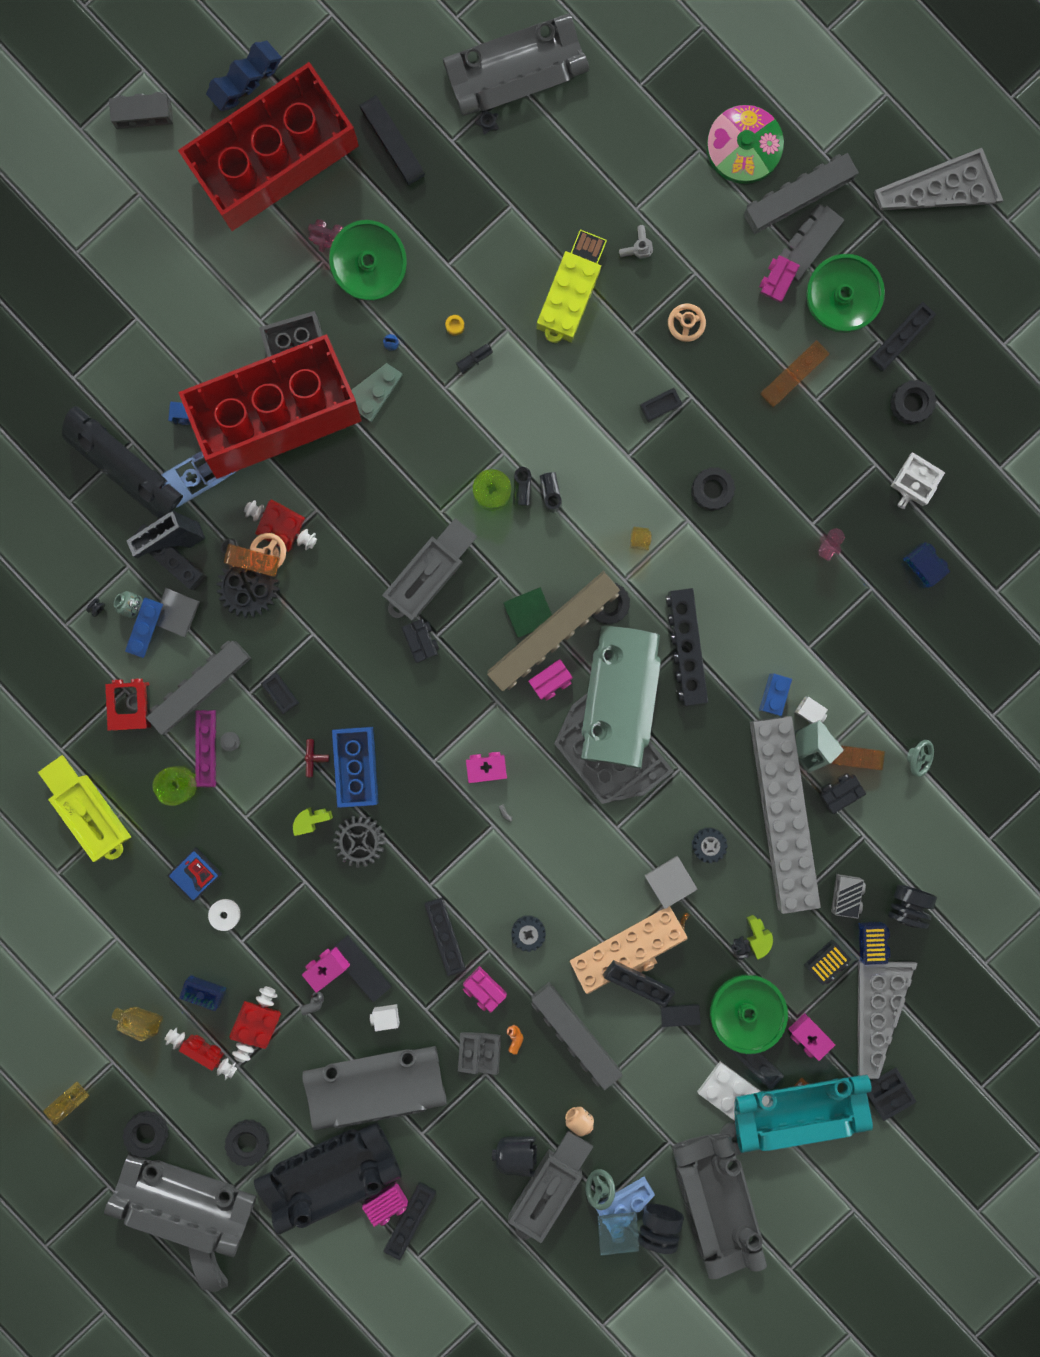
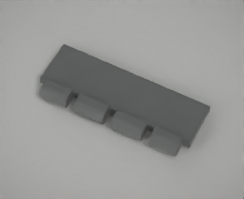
M818 204L810 214L811 218L806 219L798 230L799 233H796L787 244L789 249L784 248L780 256L800 265L794 277L796 281L801 278L844 221L842 217L828 206L823 207L821 204Z

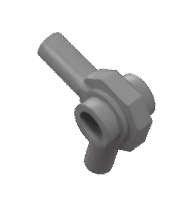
M644 225L637 227L639 240L634 244V247L619 249L620 257L635 254V256L642 259L649 257L653 253L652 241L646 238Z

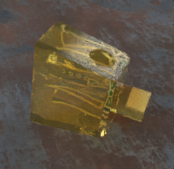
M131 1007L124 1011L116 1008L112 1014V1019L118 1021L117 1030L140 1042L157 1035L163 1018L161 1015L138 1007Z
M75 1082L49 1104L43 1112L54 1125H57L77 1108L89 1094L78 1082ZM70 1094L74 1095L76 1100L73 1101L70 1098Z

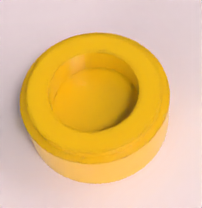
M458 315L448 317L445 322L446 330L450 335L457 336L464 331V321Z

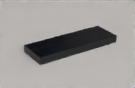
M349 935L345 936L330 949L331 951L336 947L350 964L346 971L373 1002L392 987L390 982Z

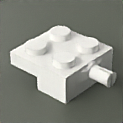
M911 453L891 484V487L903 495L897 506L905 509L909 500H913L922 506L927 505L945 472L918 455Z

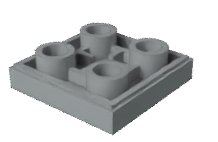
M678 856L644 875L664 909L697 890Z

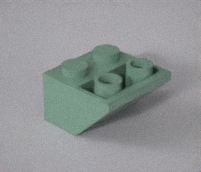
M820 720L796 732L798 761L808 773L831 764L844 751L839 742Z

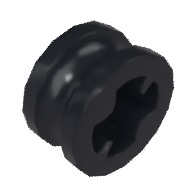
M95 598L88 605L86 611L88 613L91 612L92 616L96 617L104 609L105 603H100V599Z

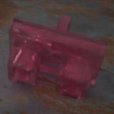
M317 219L314 225L310 224L308 227L309 240L313 241V244L319 245V251L324 253L326 248H331L333 240L343 227L334 225L332 230L326 229L327 223Z
M840 529L830 530L827 537L824 534L820 538L822 545L818 549L819 555L828 561L834 553L839 555L842 550L840 544L844 541V534Z

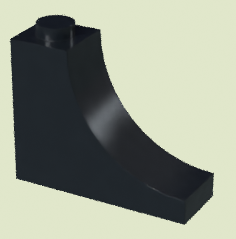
M171 511L128 539L127 543L133 557L138 559L147 553L165 547L185 546L191 548L204 540L205 536L199 522Z

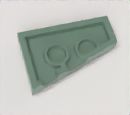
M386 363L353 388L351 391L356 400L360 415L372 422L403 374Z

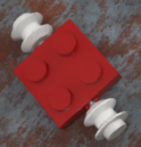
M272 499L268 502L265 511L264 505L256 506L255 500L252 503L248 502L244 509L246 518L251 515L254 522L261 519L255 532L256 535L272 533L279 536L283 540L287 552L292 549L296 539L298 546L301 544L305 545V550L312 549L316 544V533L309 535L308 529L300 532L305 517Z
M265 986L259 989L262 993L261 996L256 997L259 1005L246 1001L242 1005L229 1036L231 1040L239 1042L236 1043L238 1050L232 1052L235 1060L239 1062L251 1059L248 1055L254 1052L251 1045L264 1049L268 1046L281 1015L280 1011L267 1008L274 1005L271 1001L272 998H277L273 988Z
M177 1028L174 1031L170 1029L164 1039L167 1041L165 1045L173 1044V1050L181 1047L179 1052L212 1071L215 1067L218 1068L217 1076L224 1074L225 1080L228 1077L230 1079L233 1077L237 1070L234 1067L236 1063L229 1064V1058L221 1062L220 1060L225 1053L221 1052L218 1046L209 1045L199 1035L194 1036L191 1034L187 1040H184L185 1032L178 1034Z

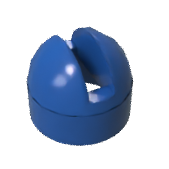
M388 334L384 337L383 344L387 350L393 351L398 348L399 341L395 335ZM386 340H395V343L386 342Z

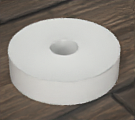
M219 900L209 910V922L217 930H230L240 920V909L232 900ZM222 912L227 913V918L222 917Z

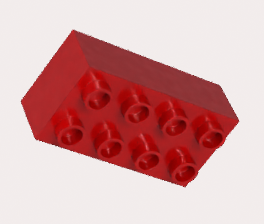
M308 62L180 148L178 152L230 230L234 231L359 147L354 127L315 69Z
M327 334L178 392L203 456L216 479L362 422L356 400Z

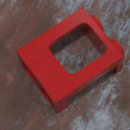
M131 679V683H124V680H112V684H105L108 730L151 728V723L146 718L148 716L146 686H149V682H143V679ZM116 688H136L138 711L135 714L116 713Z

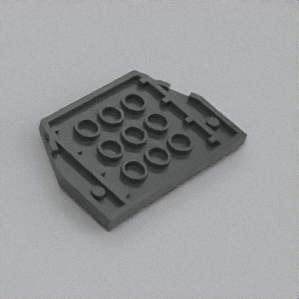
M588 693L572 704L554 742L601 804L645 795L674 772L650 740L647 747L644 748L641 768L581 759L583 742L585 741L582 735Z

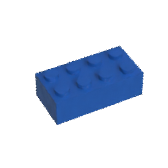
M373 727L332 730L337 808L377 805L378 789Z

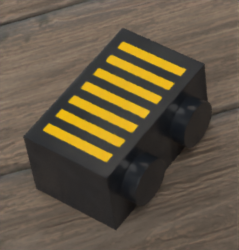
M831 939L803 965L824 985L825 983L829 984L832 982L836 973L845 970L849 966L851 959Z

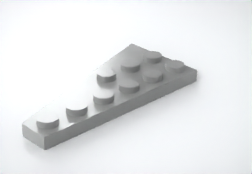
M982 148L874 191L880 210L1000 204L1003 202Z
M858 962V1076L868 1075L869 1079H879L888 1045L891 1044L892 1034L897 1026L905 1002V995L912 981L913 971L917 966L916 962Z

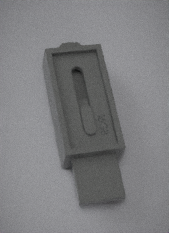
M456 518L437 540L432 536L382 595L390 602L388 605L390 615L395 618H402L406 615L414 622L463 564L459 558L475 541L477 536ZM394 607L399 609L400 613H397L394 610Z
M568 1131L555 1152L548 1149L535 1170V1177L530 1178L508 1214V1223L515 1227L517 1236L524 1240L532 1237L540 1243L543 1242L582 1179L580 1168L592 1150L593 1145Z

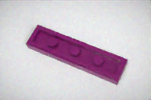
M216 710L195 711V787H216Z

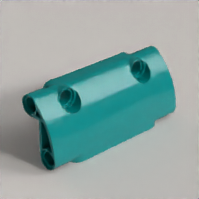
M868 1075L833 1079L735 1096V1128L740 1152L776 1150L852 1136L854 1133L871 1131L873 1123L867 1093L871 1092V1082ZM839 1083L843 1084V1091L841 1093L837 1090ZM767 1095L769 1097V1103L766 1106H764L762 1104V1098Z

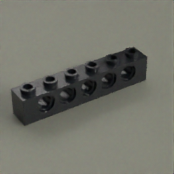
M689 588L669 591V596H666V605L671 610V615H668L669 626H673L674 633L671 634V643L675 645L676 653H673L674 664H678L679 671L676 672V681L680 683L681 691H678L679 702H683L684 706L708 703L694 590ZM678 604L685 606V614L681 615L677 612L676 607ZM681 623H685L688 626L686 634L679 631ZM684 642H688L691 645V650L688 653L683 652L681 649ZM686 661L693 663V669L690 672L684 669ZM689 680H693L696 683L693 691L688 690L686 687Z

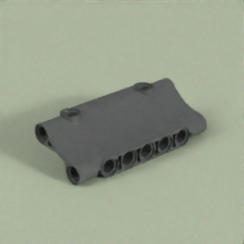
M570 13L443 58L444 67L462 116L494 108L589 72L588 61L581 50ZM543 26H547L549 29V34L546 38L541 36L540 31ZM470 52L477 54L475 63H470L468 60Z
M436 1046L417 1050H402L303 1071V1083L307 1094L313 1130L358 1125L420 1113L429 1108L447 1105ZM409 1055L413 1056L412 1063L406 1065L404 1059ZM332 1070H337L336 1077L330 1079L329 1073Z
M129 1154L123 1165L115 1191L106 1204L104 1215L124 1220V1224L128 1227L205 1253L216 1251L217 1253L234 1258L257 1196L238 1190L232 1184L160 1160L151 1161ZM151 1167L156 1169L157 1175L151 1173ZM222 1192H227L230 1199L224 1198Z

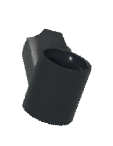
M519 467L515 471L513 505L529 506L531 472L527 467ZM520 471H525L528 474L526 481H520L517 478V474Z
M556 472L544 473L539 477L545 507L549 512L555 513L562 506ZM555 498L559 503L552 507L548 504V501Z

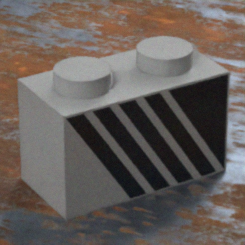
M836 874L831 909L833 914L859 918V914L863 910L861 897L866 889L864 880L859 877Z

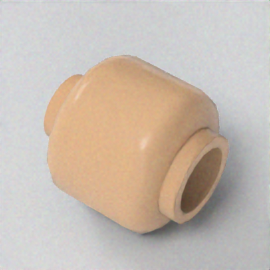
M573 1107L567 1112L565 1117L566 1126L575 1135L581 1137L591 1133L594 1118L583 1107Z

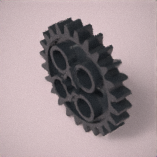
M242 556L241 562L235 558L234 565L229 562L227 563L228 570L222 568L225 575H218L222 582L216 583L217 586L222 588L217 590V593L222 595L219 600L221 602L226 601L223 606L225 608L230 606V613L236 610V616L238 617L243 613V616L247 618L250 613L255 618V612L262 616V609L269 611L267 605H275L272 598L278 599V596L274 594L280 591L275 586L280 581L274 579L278 575L276 572L271 573L272 571H262L256 568L250 556L248 561ZM267 561L261 563L262 565H268ZM251 571H257L258 574L255 578H249ZM241 572H244L247 582L251 585L250 589L256 598V602H253L250 593L246 589L247 586L241 577ZM234 579H240L238 586H231V582ZM264 587L266 589L265 593L258 596L257 590ZM248 596L246 603H239L240 597Z

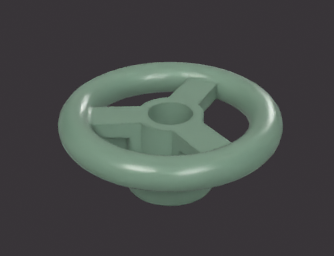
M923 740L908 752L907 761L910 762L911 772L916 777L925 775L932 764L934 747L931 741ZM924 746L928 747V754L924 752Z
M602 1169L591 1172L586 1181V1196L592 1207L597 1210H605L611 1206L615 1197L614 1181L610 1174ZM598 1175L603 1176L607 1181H602ZM592 1181H594V1183H595V1195H594V1197L592 1196V1193H591V1184H592ZM602 1197H608L605 1203L598 1204Z

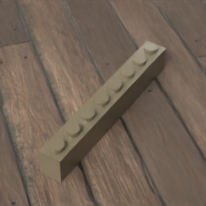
M602 571L490 668L487 675L502 691L506 688L510 690L515 686L516 680L520 676L525 677L530 673V668L535 663L539 665L546 658L545 655L549 651L552 653L560 646L559 643L564 638L568 640L575 633L574 630L578 626L583 627L589 622L588 618L593 613L597 615L604 609L603 605L608 600L610 602L615 600L619 596L618 592L620 589L605 571Z

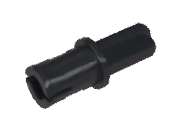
M485 344L474 352L470 351V354L456 362V365L461 373H464V371L475 364L479 365L478 362L491 355L493 351L489 344Z

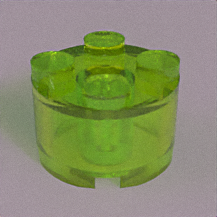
M489 469L482 471L473 483L474 498L480 507L489 511H495L504 507L511 498L509 478L499 470ZM495 486L497 492L489 494L488 488Z
M183 766L165 768L155 776L153 781V791L157 799L168 806H175L189 801L194 796L197 788L195 774ZM176 782L178 788L175 789V786H173L172 783Z

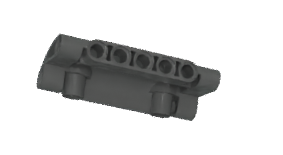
M729 1133L711 1134L674 1144L672 1150L677 1164V1179L697 1250L704 1260L709 1279H718L745 1267L755 1272L765 1269L767 1263L762 1249L763 1239L742 1164L735 1154L731 1135ZM732 1161V1165L728 1168L729 1162Z

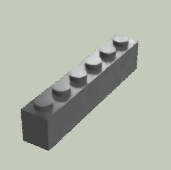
M848 153L842 156L838 154L830 160V163L826 165L822 163L815 167L812 173H804L792 184L787 182L780 187L779 191L775 193L771 191L763 197V200L759 202L755 200L748 204L744 217L755 235L853 181L859 172Z
M227 641L221 646L222 650L217 655L214 653L206 660L208 662L206 665L196 668L189 680L184 679L178 684V690L174 693H168L163 698L164 702L160 706L157 704L149 710L150 714L146 718L161 735L167 734L251 659L237 641Z
M550 982L532 995L533 1002L531 1004L537 1012L541 1011L545 1016L543 1019L549 1027L553 1026L557 1031L555 1033L561 1042L565 1041L569 1047L567 1049L573 1057L577 1056L581 1060V1067L585 1072L589 1071L593 1075L592 1080L598 1087L602 1086L606 1090L623 1076L621 1069Z

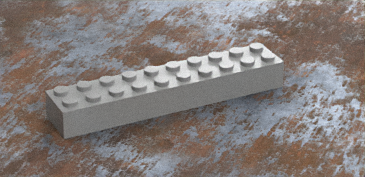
M792 716L750 721L778 910L784 914L821 908Z

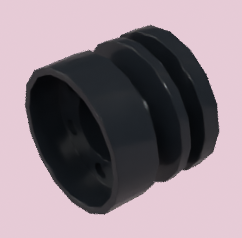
M897 884L894 897L902 902L901 904L892 903L891 907L899 910V912L889 911L888 916L909 927L928 929L929 923L921 919L931 920L932 916L924 912V909H934L937 896L919 889Z
M646 1205L642 1215L643 1225H641L638 1235L639 1244L656 1253H676L680 1240L678 1233L681 1232L684 1221L683 1214L666 1205Z

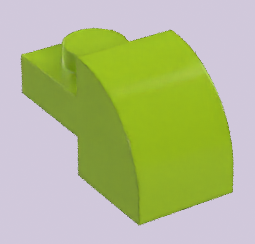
M311 807L302 811L294 820V836L315 831V823L331 820L333 818L332 812H326L324 808L314 811L313 815Z
M752 915L747 917V920L754 935L747 939L754 956L760 959L771 950L773 936L768 929L762 932L765 928L761 919H757Z

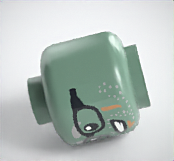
M125 591L116 596L114 607L118 614L134 619L138 616L143 599L139 595Z

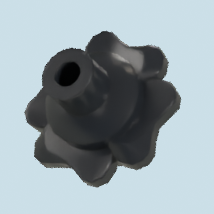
M743 936L739 939H734V944L731 946L734 957H738L739 960L749 958V952L752 951L749 940Z

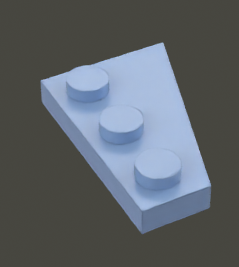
M644 1176L616 1192L609 1208L597 1210L614 1239L619 1235L618 1232L631 1222L630 1219L637 1212H640L655 1196L654 1191ZM608 1198L602 1200V1201L599 1202L598 1204H603V1203H605Z

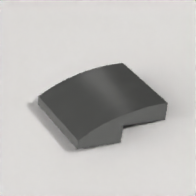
M165 588L160 600L163 607L156 625L186 637L200 602Z
M461 1032L458 1072L471 1074L480 1072L497 1075L499 1073L501 1035Z

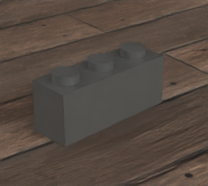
M155 92L152 95L135 94L130 97L118 95L115 98H109L110 119L116 129L173 124L171 100L166 93Z

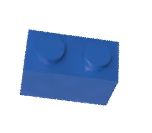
M774 673L769 674L759 710L782 716L792 679Z

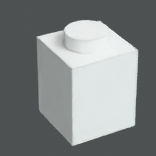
M804 697L794 713L811 724L818 720L823 723L827 717L825 713L828 709L810 697Z
M397 1004L375 1007L372 1014H370L371 1026L375 1027V1031L399 1027Z

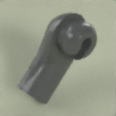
M319 991L312 993L310 1003L300 1007L303 1016L320 1010L324 1001L323 993Z

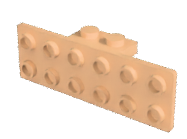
M669 906L571 959L570 963L585 993L589 994L611 982L603 977V973L613 960L640 973L642 971H649L657 964L656 956L684 942L688 938Z

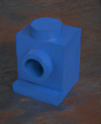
M170 402L168 421L172 424L177 425L178 421L179 424L190 425L183 403Z

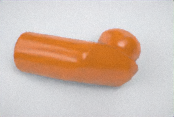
M512 1025L507 1029V1035L512 1040L508 1051L517 1055L524 1038L520 1029Z

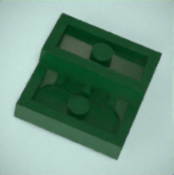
M541 587L503 603L517 638L532 633L552 616Z

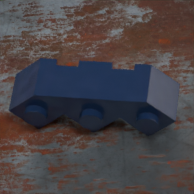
M268 41L255 42L250 47L247 58L234 60L230 64V69L226 76L214 78L210 81L206 95L220 111L235 108L240 103L238 99L245 93L247 95L251 94L260 86L259 81L265 75L269 78L275 73L282 57Z

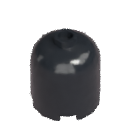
M507 1136L501 1138L497 1143V1148L492 1151V1161H496L498 1171L505 1175L535 1177L536 1171H532L533 1164H537V1145H533L536 1137Z

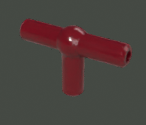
M313 739L306 740V755L304 758L306 762V777H313L314 762H329V755H314Z

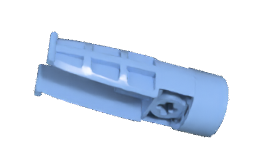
M202 451L161 475L168 481L166 484H170L183 495L182 500L176 506L177 508L222 482L235 472L218 479L214 477L206 481L204 477L213 472L207 462L199 467L195 464L204 458ZM191 462L195 469H188L181 476L177 469ZM189 473L197 475L195 483L187 480ZM201 479L205 485H208L194 494L189 489L190 486L198 485Z

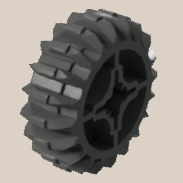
M360 815L357 821L356 817L352 816V823L346 819L344 820L346 826L343 824L338 826L342 832L335 831V834L340 836V838L333 839L334 842L339 843L334 849H341L337 856L340 857L344 854L343 862L350 859L349 866H352L354 861H356L357 868L360 867L361 862H363L364 867H367V860L373 864L375 862L373 856L377 859L381 857L377 851H384V848L379 845L386 843L385 840H380V838L385 836V833H378L382 827H374L377 823L376 820L370 824V817L363 821V815ZM354 826H363L366 828L365 831L360 834L356 833L355 831L352 832L350 830V828ZM370 832H372L375 839L374 849L367 840ZM365 834V837L362 841L364 845L360 844L356 848H354L357 842L356 837H358L359 839ZM345 835H348L352 842L349 850L345 846ZM358 849L370 853L366 856L353 855Z

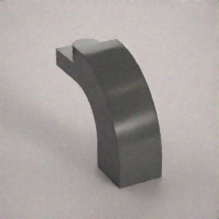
M189 1247L192 1268L201 1289L217 1292L222 1288L228 1287V1279L217 1264L215 1252L205 1253Z

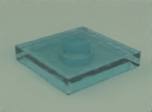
M636 1212L597 1216L601 1255L639 1251Z

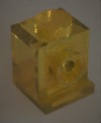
M633 527L629 548L649 550L652 537L649 528Z

